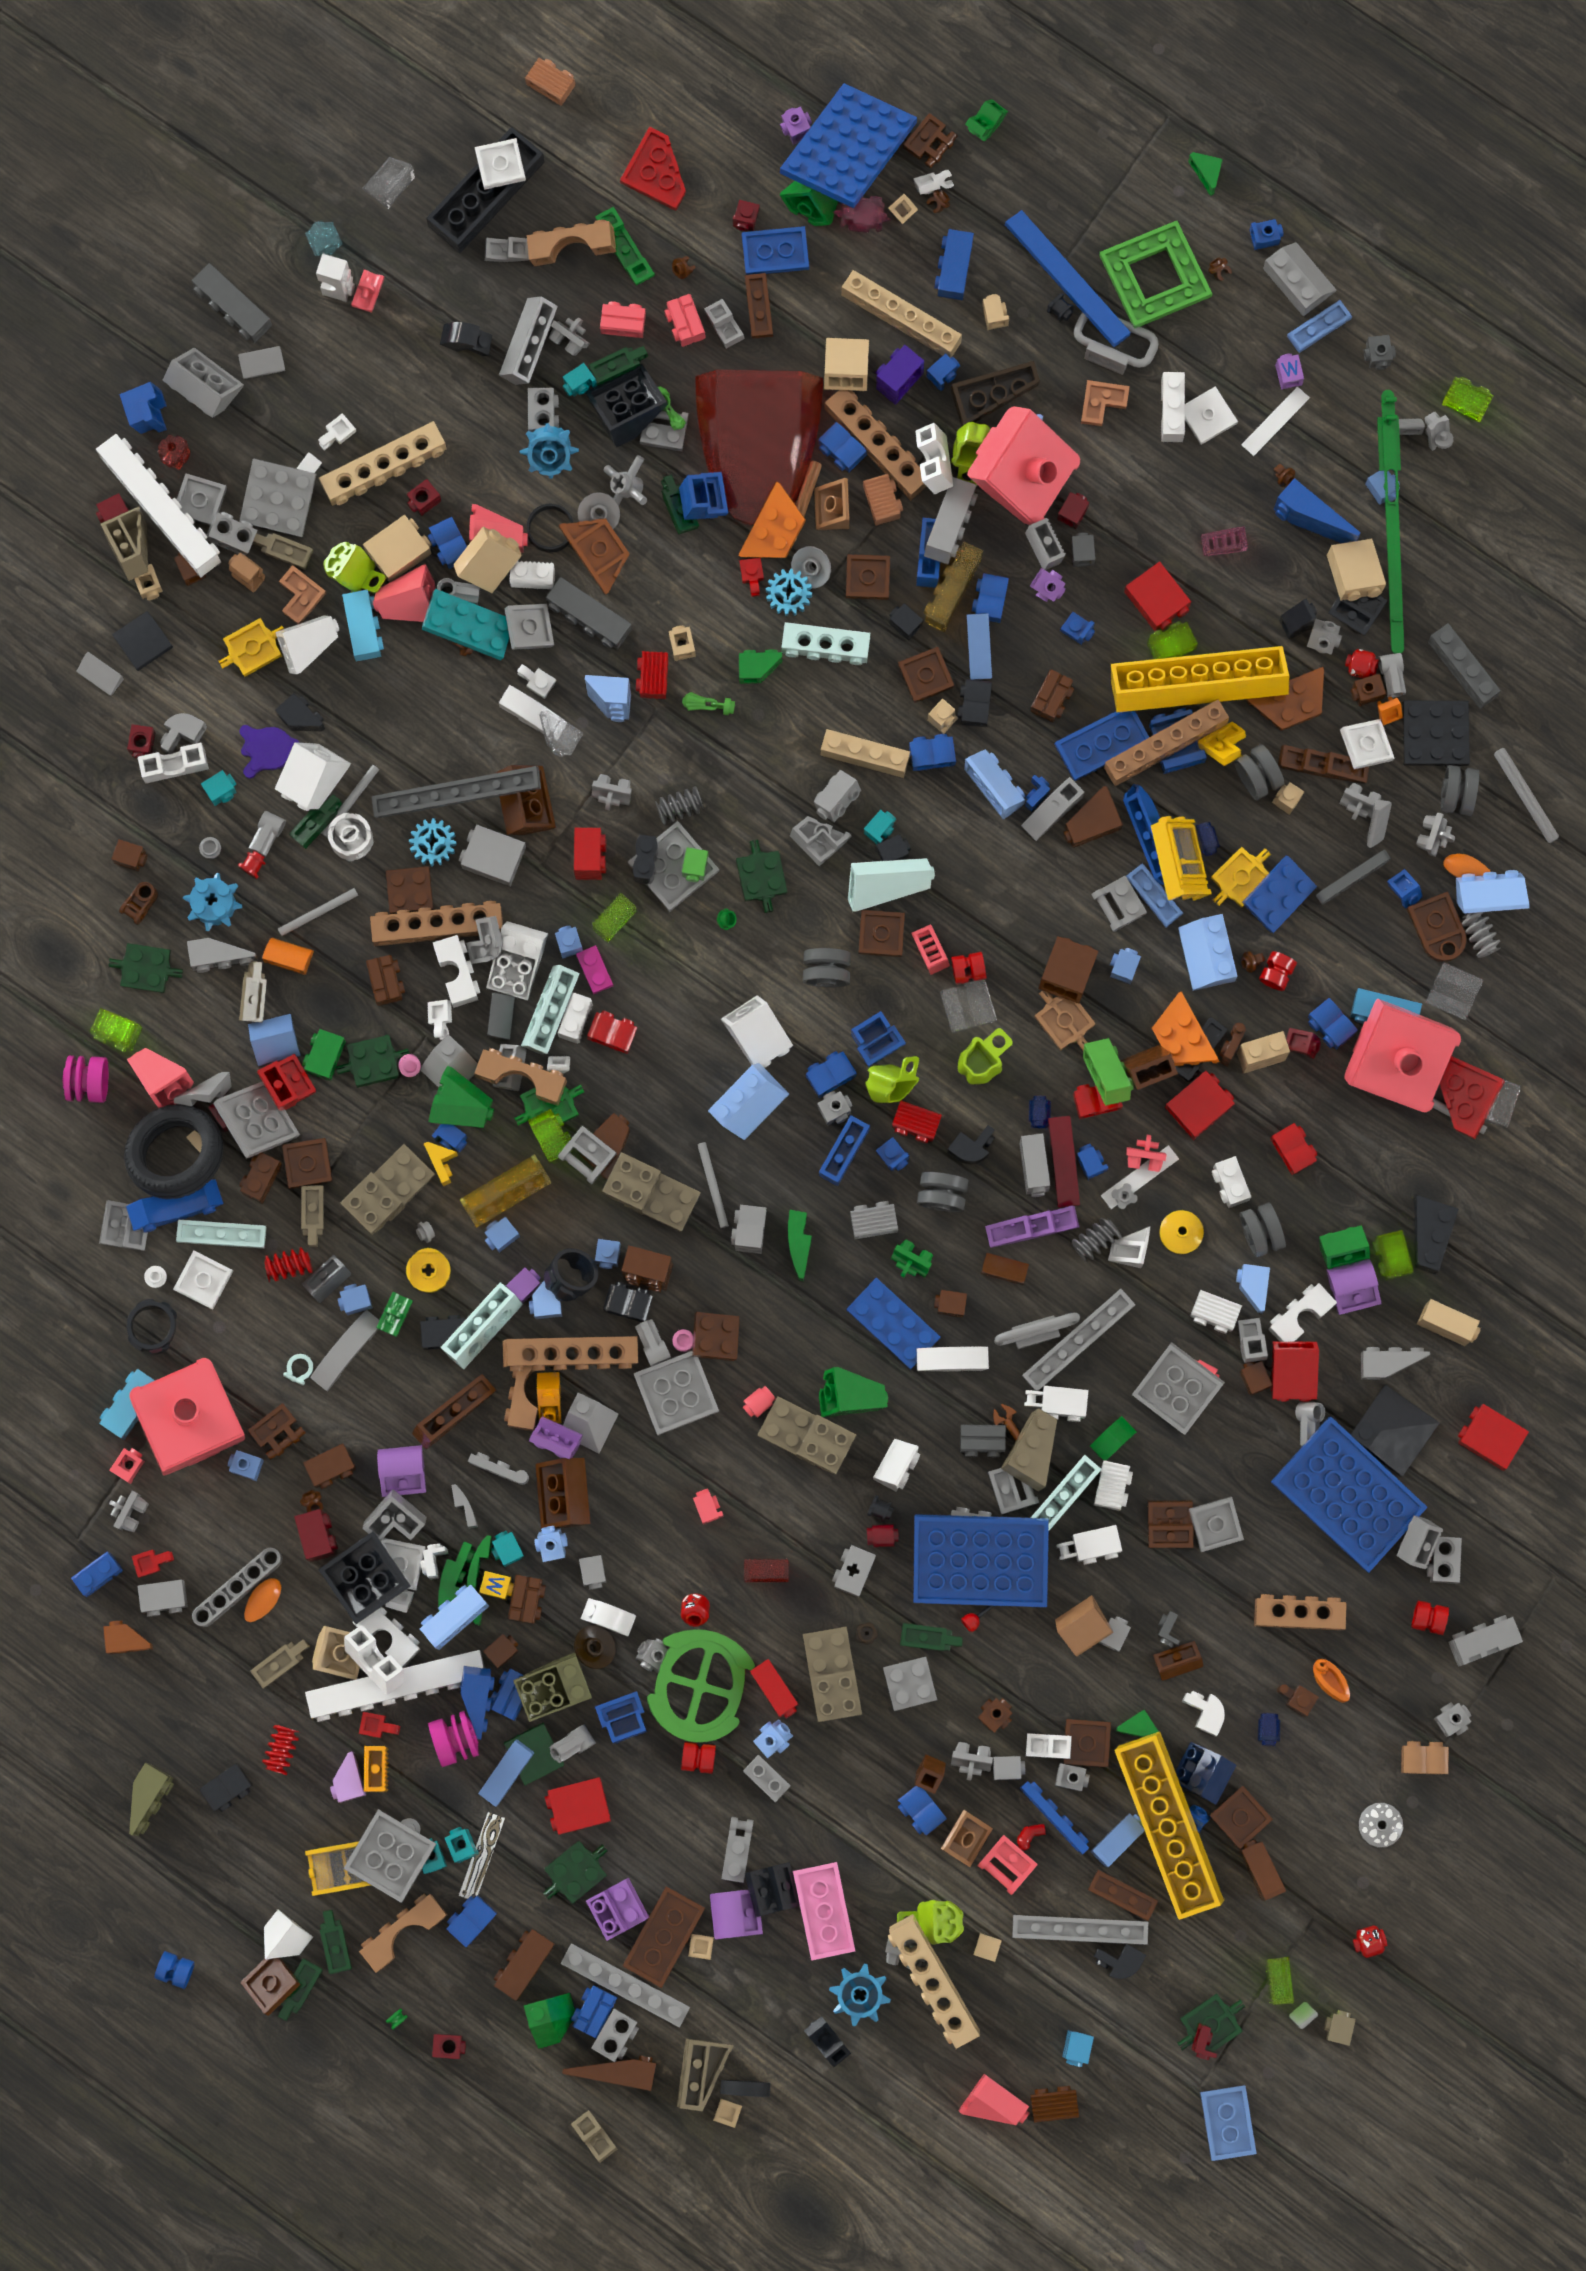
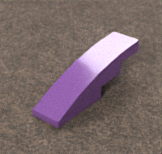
M1075 1206L1054 1211L1049 1210L1030 1216L1026 1215L985 1226L991 1248L1080 1228Z

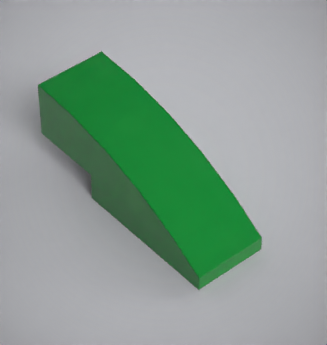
M790 1210L788 1220L790 1256L799 1281L804 1282L812 1236L804 1234L807 1213Z

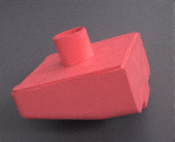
M1014 406L1006 411L997 427H992L975 453L978 456L970 467L968 476L1020 521L1031 525L1045 519L1044 515L1073 470H1077L1079 467L1080 457L1031 409Z
M1377 999L1355 1043L1354 1053L1346 1069L1344 1079L1349 1085L1415 1110L1428 1112L1434 1106V1095L1455 1046L1459 1047L1461 1036L1451 1027Z
M207 1358L196 1360V1363L142 1387L137 1386L130 1392L131 1404L163 1476L196 1464L245 1440V1434L212 1362Z

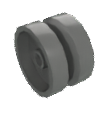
M1262 744L1251 749L1250 756L1242 754L1241 757L1234 760L1236 771L1242 783L1255 800L1265 797L1268 794V788L1275 791L1285 784L1275 759Z
M1447 766L1441 789V812L1452 814L1459 801L1458 811L1460 815H1473L1479 785V769L1467 768L1461 780L1460 767Z
M814 948L804 951L803 964L809 967L803 970L804 984L829 988L850 985V972L844 969L851 965L850 952L833 948Z
M923 1172L920 1185L927 1190H922L918 1193L917 1205L938 1211L964 1212L966 1199L960 1196V1194L967 1192L969 1180L946 1173Z
M1270 1202L1258 1206L1257 1215L1252 1209L1240 1212V1221L1245 1238L1256 1258L1267 1254L1268 1245L1273 1251L1286 1247L1281 1224Z

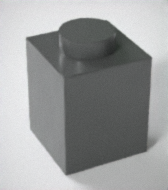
M1077 533L1075 536H1072L1073 567L1094 566V536L1088 535V533Z

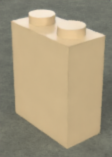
M826 338L824 389L867 391L869 340Z
M405 515L363 544L366 553L375 562L381 573L386 576L389 583L431 555L430 541L425 535L420 536L417 532L419 527L412 518L408 520Z
M482 527L453 564L457 576L493 593L522 556L518 547L519 544L512 538L502 536L494 529L490 530Z
M1367 539L1331 545L1327 558L1340 600L1355 601L1360 597L1368 596L1373 598L1379 596L1386 586V582L1373 540Z
M1282 1031L1241 1044L1237 1056L1244 1074L1285 1061L1290 1050Z
M1432 1299L1425 1304L1416 1324L1463 1346H1466L1469 1342L1473 1343L1481 1329L1477 1327L1480 1322L1479 1320Z

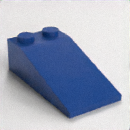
M1295 478L1277 498L1274 510L1281 520H1287L1291 524L1339 543L1358 541L1361 532Z

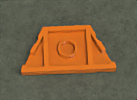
M776 482L738 556L786 558L806 519L780 483Z
M1179 992L1152 1027L1160 1045L1171 1054L1175 1066H1183L1184 1064L1199 1065L1200 1062H1220L1183 993Z

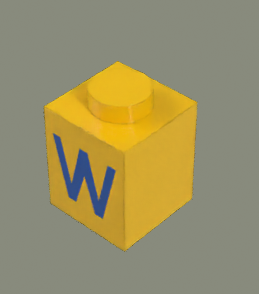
M485 1571L479 1593L507 1600L508 1596H512L514 1583H511V1577Z

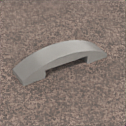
M365 1310L336 1342L310 1378L328 1392L341 1376L342 1371L367 1341H370L379 1330L376 1328L379 1319L368 1310Z

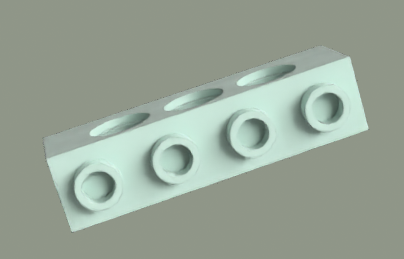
M785 622L782 653H786L785 655L788 657L803 655L811 660L827 658L828 661L839 663L843 660L850 661L849 663L853 665H862V663H867L870 633ZM806 638L810 641V644L808 646H801L798 642ZM823 641H828L832 646L828 649H823L820 644ZM844 644H850L853 649L846 652L841 647Z
M554 965L552 967L521 1044L522 1047L539 1054H548L580 973L562 965Z
M499 1283L441 1346V1349L462 1369H465L523 1304L513 1292L502 1283Z
M1084 1455L1031 1518H1048L1050 1531L1097 1476L1101 1468Z

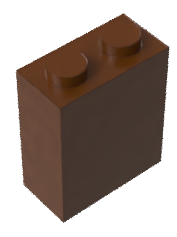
M1057 936L1038 989L1079 1004L1098 951L1091 946L1081 945L1069 938Z
M1161 1045L1120 1060L1125 1065L1127 1077L1132 1079L1133 1087L1137 1090L1178 1074L1171 1054Z

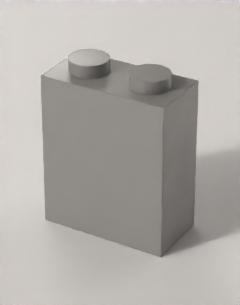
M476 824L475 829H471L467 838V842H469L466 850H462L459 858L462 869L511 887L526 849L525 842Z
M1043 1133L1021 1136L1019 1144L1026 1195L1032 1194V1197L1044 1196L1045 1192L1049 1191L1050 1180Z

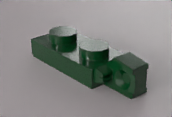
M644 346L635 350L632 347L628 349L625 347L589 364L588 368L595 377L597 386L635 369L640 365L639 361L647 358L648 354Z
M672 475L663 477L661 481L663 486L661 491L662 497L678 535L698 529L699 523L697 519L684 520L679 491L680 485L675 484Z
M332 794L319 809H311L289 835L303 848L307 849L336 817L337 811L343 803Z
M907 1623L902 1625L900 1646L938 1651H950V1646L962 1647L963 1637L952 1636V1631L946 1628Z
M333 1910L324 1911L325 1923L320 1924V1934L329 1974L351 1970L352 1966L343 1925H341L340 1920L335 1921Z
M304 1958L302 1959L294 1973L295 1978L301 1985L281 2003L283 2008L278 2015L279 2018L287 2021L292 2011L296 2014L298 2013L321 1975L322 1968Z

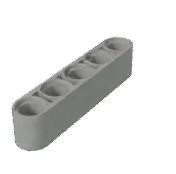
M275 1548L263 1550L195 1608L192 1613L194 1623L201 1627L212 1625L282 1564V1554ZM272 1552L276 1553L277 1561L274 1564H268L266 1562L267 1555ZM253 1567L260 1569V1575L256 1579H251L249 1576V1571ZM238 1581L242 1582V1591L234 1593L232 1591L233 1584ZM219 1596H224L226 1599V1604L222 1608H217L215 1605V1600ZM201 1611H207L209 1614L208 1620L204 1623L198 1620V1614Z

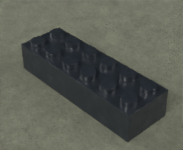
M513 127L498 142L517 139L526 181L484 190L479 164L477 163L426 218L428 227L458 253H461L545 163L543 153Z

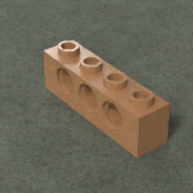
M1262 1594L1261 1598L1255 1599L1254 1626L1345 1630L1346 1602H1341V1598H1327V1601H1318L1319 1597H1305V1600H1296V1596L1288 1595L1283 1596V1599H1274V1595ZM1274 1605H1280L1283 1608L1284 1614L1282 1617L1274 1616L1272 1612ZM1297 1606H1302L1306 1610L1304 1618H1298L1295 1615L1294 1611ZM1319 1607L1327 1609L1328 1617L1326 1619H1320L1317 1616Z

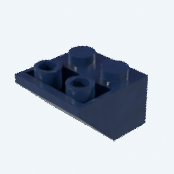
M1190 1742L1175 1772L1183 1789L1216 1805L1237 1765L1211 1750Z

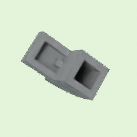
M185 713L170 717L164 723L169 733L166 732L160 741V744H162L161 749L166 754H172L181 738L192 744H197L207 729L205 722Z
M1260 1318L1239 1320L1237 1325L1244 1363L1267 1360L1268 1353L1265 1335H1262Z

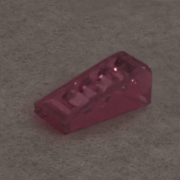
M1245 526L1201 535L1204 556L1246 551L1248 547ZM1239 535V544H1236L1235 536ZM1230 536L1231 545L1227 546L1226 537ZM1217 538H1221L1222 540V547L1220 548L1218 545ZM1209 539H1213L1214 549H1210Z

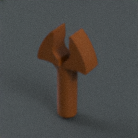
M1001 1404L1003 1410L1006 1411V1419L1000 1417L994 1409V1424L1005 1425L1016 1441L1020 1434V1431L1012 1421V1415L1016 1414V1411L1007 1405Z

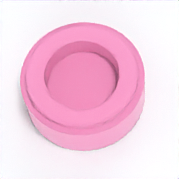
M407 1054L401 1057L398 1067L404 1076L413 1077L419 1073L421 1064L415 1055Z
M684 1329L677 1331L672 1339L675 1349L680 1352L690 1351L693 1348V1334Z

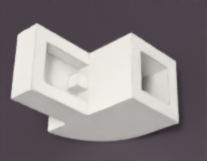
M588 1598L581 1616L582 1620L625 1636H629L636 1618L634 1614Z
M1197 1692L1186 1693L1182 1702L1202 1711L1195 1728L1216 1737L1224 1721V1708L1220 1700L1212 1694L1209 1695L1207 1701H1204V1696Z

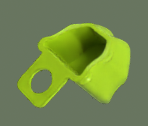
M968 422L958 429L956 440L953 444V458L951 460L954 466L959 467L958 479L967 481L963 479L962 474L969 471L978 455L975 453L991 430L988 425ZM973 480L967 481V482L976 484Z
M348 542L338 544L331 549L330 554L323 563L327 576L351 590V592H358L364 589L377 593L386 579L384 574L374 571L375 562L356 544L353 545ZM379 577L377 585L370 587L371 579Z
M1001 1028L996 1029L984 1041L979 1037H974L969 1046L959 1056L958 1072L967 1078L969 1084L988 1083L993 1077L1001 1073L1002 1062L999 1056L1012 1045V1039ZM995 1036H1002L1005 1039V1045L1002 1048H996L993 1045L992 1040Z
M919 1057L904 1058L901 1068L892 1064L871 1066L867 1070L869 1078L866 1081L870 1098L878 1103L900 1102V1100L906 1097L919 1081V1077L916 1076ZM913 1062V1069L910 1072L906 1071L907 1064Z
M929 1900L919 1903L917 1911L899 1912L897 1914V1922L903 1920L906 1916L914 1914L932 1945L951 1943L964 1931L962 1922L963 1911L951 1901Z

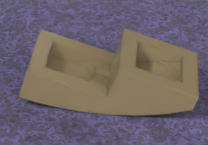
M589 2110L571 2123L599 2163L618 2150Z

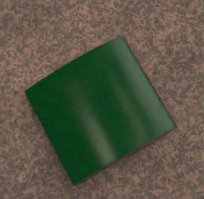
M543 1722L504 1742L507 1751L515 1740H519L534 1752L520 1773L524 1785L565 1765L563 1761L558 1763L551 1756L549 1747L554 1742Z

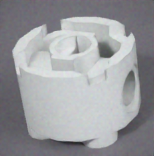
M343 813L330 823L328 840L333 851L340 858L347 861L358 860L371 850L374 843L373 833L369 824L362 816Z

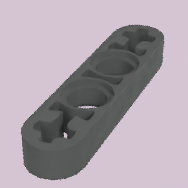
M1386 850L1379 852L1320 891L1316 897L1324 905L1391 860V857Z

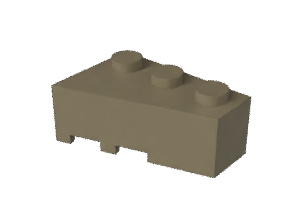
M140 506L101 523L106 539L128 581L147 573V523Z
M1039 1408L1033 1411L1001 1469L1036 1491L1045 1488L1057 1419Z
M686 2038L677 2100L678 2108L703 2111L734 2045Z

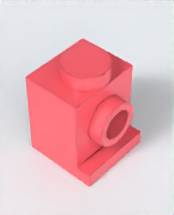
M124 1448L110 1468V1471L131 1484L145 1462L141 1459L143 1455L133 1448L130 1451ZM128 1461L133 1462V1467L131 1469L126 1468V1463Z
M708 1489L696 1493L697 1497L693 1498L703 1525L724 1517L722 1511L717 1512L716 1510L720 1508L716 1495L711 1497Z

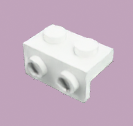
M440 1544L428 1545V1550H423L424 1560L421 1561L422 1573L425 1576L427 1575L430 1580L439 1579L436 1556L449 1554L448 1549Z

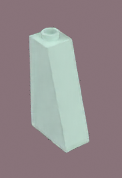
M927 858L851 863L848 901L852 911L863 910L930 889L931 880L935 876L934 868L930 866Z

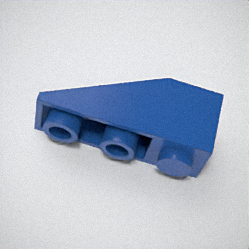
M464 1666L460 1686L461 1696L477 1739L481 1740L482 1732L487 1731L488 1719L484 1718L485 1711H490L491 1698H488L489 1690L493 1691L494 1677H491L490 1669Z

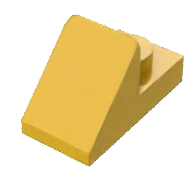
M430 1142L424 1143L442 1185L445 1186L451 1183L449 1179L452 1176L448 1164L443 1165V1162L457 1157V1152Z

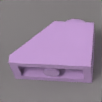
M355 1752L347 1754L333 1779L334 1786L330 1787L333 1799H338V1803L366 1796Z

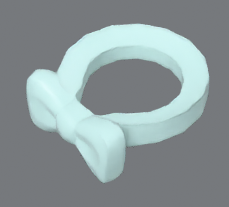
M296 1354L289 1359L287 1372H284L283 1376L303 1386L305 1384L304 1380L309 1378L313 1372V1362L307 1355ZM297 1359H304L309 1365L308 1371L298 1378L294 1377L291 1368L292 1363Z

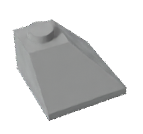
M448 1034L432 1050L421 1066L420 1071L439 1087L440 1085L442 1086L439 1082L447 1066L452 1067L467 1080H470L475 1075L478 1063Z
M577 1393L563 1426L583 1435L580 1445L600 1453L619 1414L601 1403Z

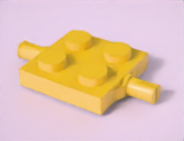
M261 618L223 638L228 647L229 655L218 661L222 669L234 663L240 668L244 677L282 657L276 645L275 639H277L275 632L283 630V626L271 632L265 627Z
M1241 847L1211 876V879L1221 890L1213 901L1220 906L1228 897L1243 908L1245 905L1242 901L1269 874L1262 863L1271 855L1270 852H1267V849L1264 848L1255 857Z

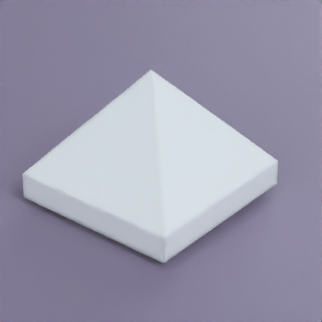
M569 1056L548 1057V1071L556 1070L563 1074L569 1071Z

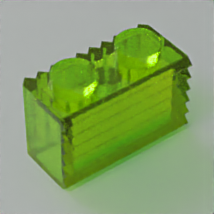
M1455 377L1442 405L1480 423L1494 395L1490 394V390L1480 386L1478 388L1471 385V381L1467 378Z
M1181 621L1169 626V630L1164 632L1158 630L1152 633L1147 641V646L1154 659L1180 657L1196 650L1198 647L1188 622L1181 623Z
M619 893L616 900H613V903H610V906L604 909L601 916H598V919L592 922L593 930L606 942H609L637 912L636 906L622 893Z
M100 1008L90 1032L94 1035V1040L103 1044L109 1041L114 1044L113 1047L115 1049L125 1052L126 1049L133 1051L143 1027L134 1021Z
M548 1109V1111H544V1113L529 1119L528 1123L550 1163L558 1159L559 1153L568 1144L571 1137L568 1131L563 1133L561 1126L564 1123L559 1113L554 1115L553 1111Z
M1403 1230L1376 1236V1242L1372 1244L1375 1255L1380 1256L1381 1263L1378 1264L1380 1275L1385 1276L1386 1281L1412 1275L1414 1271Z
M1289 1957L1266 1959L1264 1961L1267 1963L1265 1971L1268 1972L1266 1976H1268L1267 1981L1269 1982L1267 1985H1269L1268 1990H1270L1268 1994H1270L1269 1999H1271L1269 2003L1272 2005L1294 2003Z

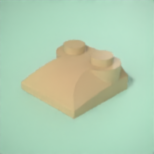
M323 1626L319 1633L312 1659L313 1670L357 1680L360 1666L345 1651L344 1637L350 1632Z

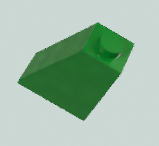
M797 181L791 183L779 194L790 212L795 215L801 213L809 218L808 222L810 224L824 226L832 223L838 203L837 200Z
M447 1066L439 1082L442 1086H439L434 1097L428 1122L484 1128L486 1122L491 1121L494 1114V1108H491L493 1099L455 1069Z
M839 1367L825 1370L823 1379L826 1380V1384L819 1392L821 1417L878 1411L888 1407V1394L885 1391V1385Z
M571 1993L524 2005L529 2028L538 2049L560 2043L572 2023L571 2018L575 2012Z

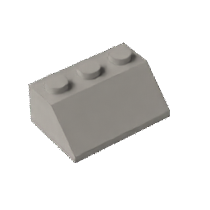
M1297 242L1280 248L1265 260L1264 271L1302 316H1305L1336 292L1335 287Z
M192 348L173 359L163 378V381L170 388L179 392L189 402L195 404L212 418L223 412L244 386V384L196 348Z

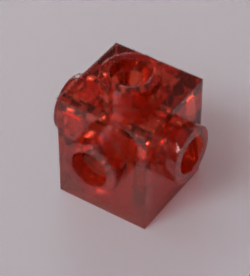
M170 434L166 439H162L158 446L161 462L169 467L174 466L180 470L190 457V449L186 444L187 441L178 435L173 437Z

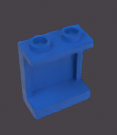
M1186 708L1174 711L1172 715L1159 714L1154 716L1149 724L1152 736L1193 714L1192 709L1186 711ZM1198 741L1160 761L1163 774L1203 764L1207 757L1205 750H1201L1198 746Z

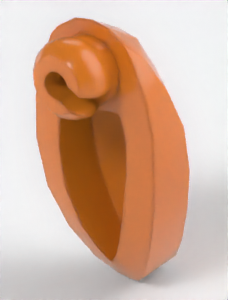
M1451 854L1443 861L1446 870L1457 878L1462 877L1463 874L1483 876V873L1491 872L1480 861L1465 854Z
M267 1579L252 1592L244 1613L247 1622H254L273 1609L281 1594L282 1587L278 1579Z
M1318 1659L1313 1666L1314 1677L1318 1685L1333 1699L1341 1703L1349 1701V1687L1341 1671L1330 1661Z

